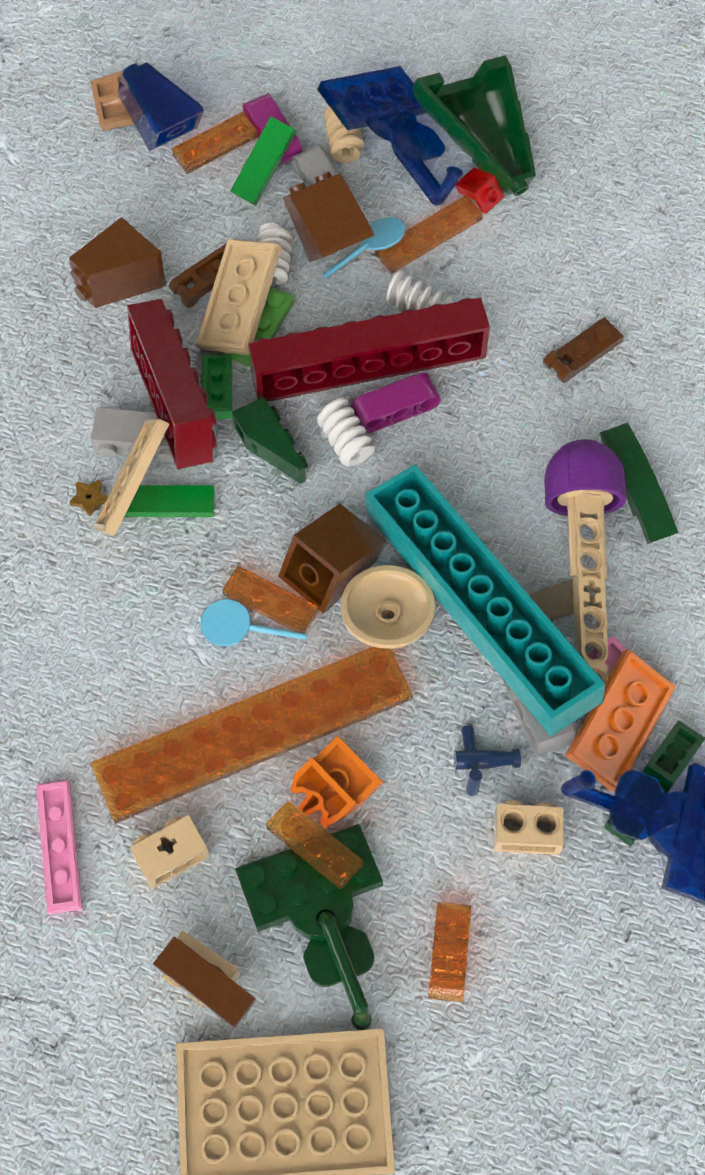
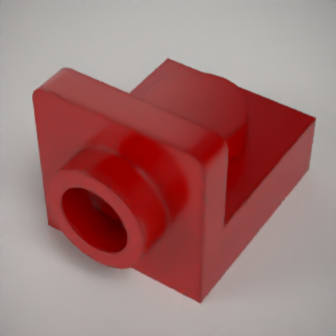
M475 167L455 184L458 193L475 200L480 211L485 214L504 198L495 175Z

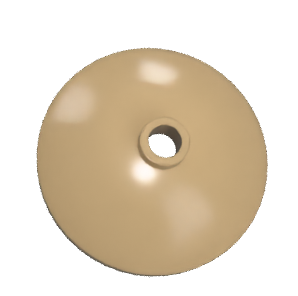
M376 566L362 571L347 584L341 598V615L349 632L363 643L378 648H399L417 641L430 628L435 615V598L430 586L417 573L400 566ZM390 616L392 619H384L383 617Z

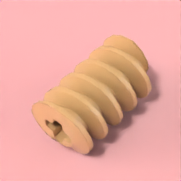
M342 99L331 103L324 112L330 154L333 160L339 163H350L358 160L361 156L360 150L364 147L357 104L349 99Z

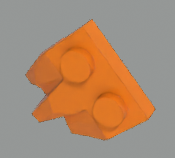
M336 736L315 758L311 757L294 774L290 791L294 794L304 793L307 795L297 808L300 819L309 816L317 810L321 811L322 817L320 822L323 828H326L358 809L384 782L339 736Z

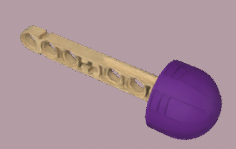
M581 439L565 444L550 459L544 477L545 506L554 513L568 516L570 576L573 579L575 650L605 683L609 677V665L605 664L608 657L605 593L607 567L604 514L616 511L626 503L625 474L620 459L612 449L594 440ZM581 526H588L593 531L594 536L592 540L582 537L580 533ZM582 555H588L594 560V569H587L583 566L581 562ZM589 586L590 591L595 593L591 598L589 593L584 591V588ZM585 614L595 617L597 620L596 629H590L585 625L583 620ZM586 644H591L597 648L599 655L596 660L587 657L585 653Z

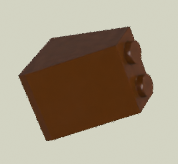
M330 171L314 178L315 184L306 187L305 182L289 188L290 194L283 197L309 262L326 257L374 236L372 228L341 173L332 176Z
M123 217L119 218L69 257L72 269L70 274L76 286L74 288L75 293L82 301H89L95 308L160 289L166 285L161 251Z
M339 503L294 534L278 577L324 614L342 597L347 584L356 575L369 569L377 561L386 540Z

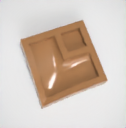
M142 64L90 81L99 124L103 132L129 125L159 123L146 72Z

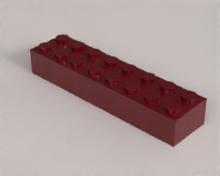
M479 297L474 299L464 298L458 302L444 305L434 304L429 308L419 310L409 309L388 316L378 315L372 319L358 322L348 321L338 326L318 327L312 331L302 333L292 332L272 339H258L255 342L248 343L251 377L257 400L265 397L266 401L270 402L484 359L487 353L490 325L482 299Z

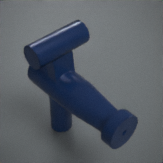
M464 726L461 728L464 750L454 751L455 770H470L466 786V793L468 795L475 796L479 792L482 772L478 769H490L512 765L513 768H520L521 753L519 748L512 749L511 752L476 750L474 727Z

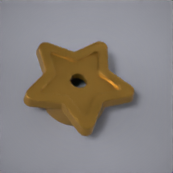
M97 480L89 485L81 482L75 483L77 494L70 500L69 504L70 506L80 507L88 516H91L107 500V497L101 493L102 482ZM87 495L92 496L90 499L86 498Z

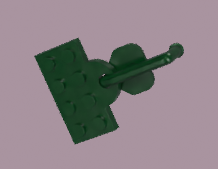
M360 824L235 868L257 932L290 921L296 932L307 939H311L303 954L304 963L311 980L320 987H331L342 982L353 1010L351 1018L353 1026L358 1030L367 1029L371 1025L372 1018L357 976L367 973L372 968L374 952L366 933L349 926L354 913L352 897L382 887L383 880Z

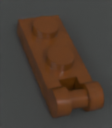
M226 243L176 276L169 283V289L175 295L179 294L181 302L187 308L193 307L201 297L213 289ZM193 283L195 286L189 289L187 285Z
M603 317L558 350L551 351L544 358L543 363L549 369L553 368L557 372L556 377L562 383H565L622 343L624 336ZM566 360L569 364L565 365L562 361Z

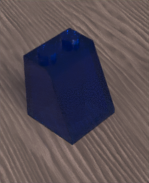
M146 62L142 65L135 63L123 70L117 94L149 152L198 128L204 112L202 105Z

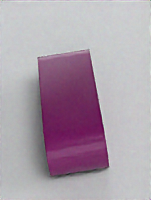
M269 93L242 104L245 118L258 139L270 117L290 126ZM296 134L278 166L292 161V156L303 152Z
M420 373L359 396L351 403V408H353L355 416L359 418L360 426H364L365 433H372L434 409L441 402V398L427 373Z

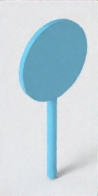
M394 217L374 221L370 224L374 236L363 240V244L326 271L323 277L328 278L366 248L370 250H384L392 247L404 236V223Z
M223 599L216 601L205 609L201 617L200 625L203 635L209 642L218 646L234 645L240 642L248 631L303 640L307 639V634L251 625L247 609L235 600Z

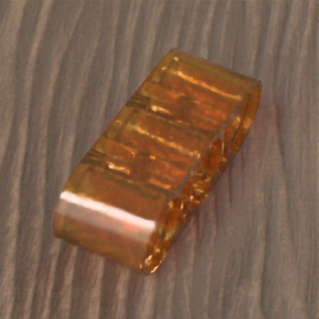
M437 901L428 999L463 1003L471 905Z

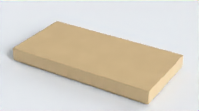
M227 240L195 344L196 347L201 350L249 355L248 343L254 342L282 248L277 243Z
M161 419L145 420L93 526L95 530L115 536L169 426L167 422Z

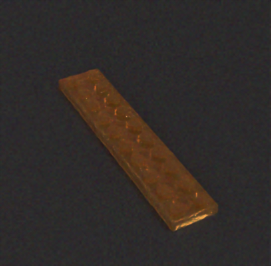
M373 646L90 762L114 824L408 702L413 699V694L391 649Z

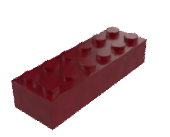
M162 299L127 305L130 350L157 419H161L169 424L164 437L176 468L182 469L213 462V449L217 448L216 437L212 430V427L216 426L213 408H207L205 389L198 386L197 370L195 367H190L189 351L187 348H182L181 333L179 328L174 329V318L171 309L166 310Z

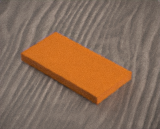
M624 650L605 682L603 703L588 713L565 756L610 791L619 792L676 686L631 650Z

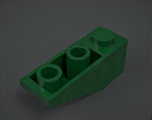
M262 397L234 410L233 426L246 449L298 483L305 482V469L308 468L307 461L302 452L297 453L294 449V440L290 431L287 428L283 430L279 423L281 419L274 405L269 406L265 397Z

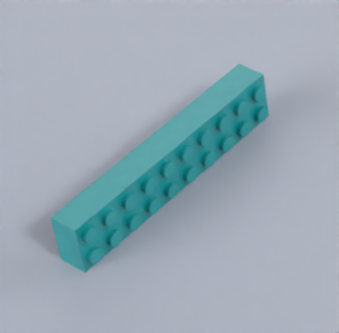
M416 464L365 493L368 517L412 570L430 586L436 599L550 736H553L603 703L605 683Z

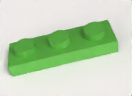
M270 287L254 342L258 339H272L276 336L295 303L294 296ZM229 353L232 360L250 367L249 355Z

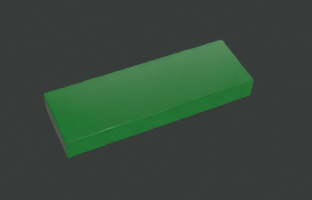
M270 117L230 192L256 206L297 131Z
M231 354L203 355L202 387H204L207 396V408H213L216 419H233Z
M139 485L124 517H214V485Z

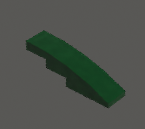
M629 423L600 432L603 445L612 449L623 465L626 498L632 515H637L647 544L677 534L678 530L663 492Z
M678 720L603 828L631 847L696 754L705 737Z

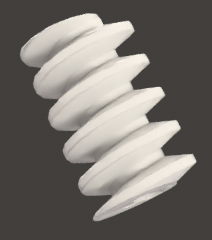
M264 223L258 229L257 242L277 243L282 248L270 286L273 287L288 281L287 273L290 269L288 263L291 261L290 253L292 252L293 235L278 224Z
M403 270L396 272L392 278L386 296L387 304L390 306L396 305L399 311L429 308L434 304H449L452 301L451 296H448L444 302L441 301L442 291H438L432 296L433 286L431 285L422 291L423 281L421 280L414 286L411 285L412 275H408L405 280H402Z
M339 398L321 410L317 422L323 428V433L328 437L330 445L334 447L340 462L345 466L358 465L374 453L375 447L368 446L371 438L368 435H364L366 432L364 426H358L360 420L356 416L353 417L355 412L353 408L348 407L349 401L347 398Z

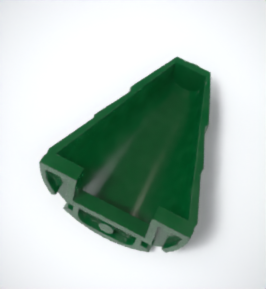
M506 55L483 61L473 77L443 85L445 81L440 72L417 78L412 90L416 101L450 136L455 144L472 158V163L480 170L495 175L500 188L506 194L519 196L526 192L536 173L529 135L525 132L522 109L517 96L512 67Z

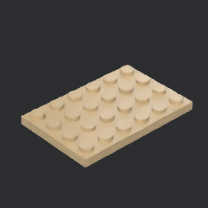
M384 1029L176 1043L180 1175L395 1174Z

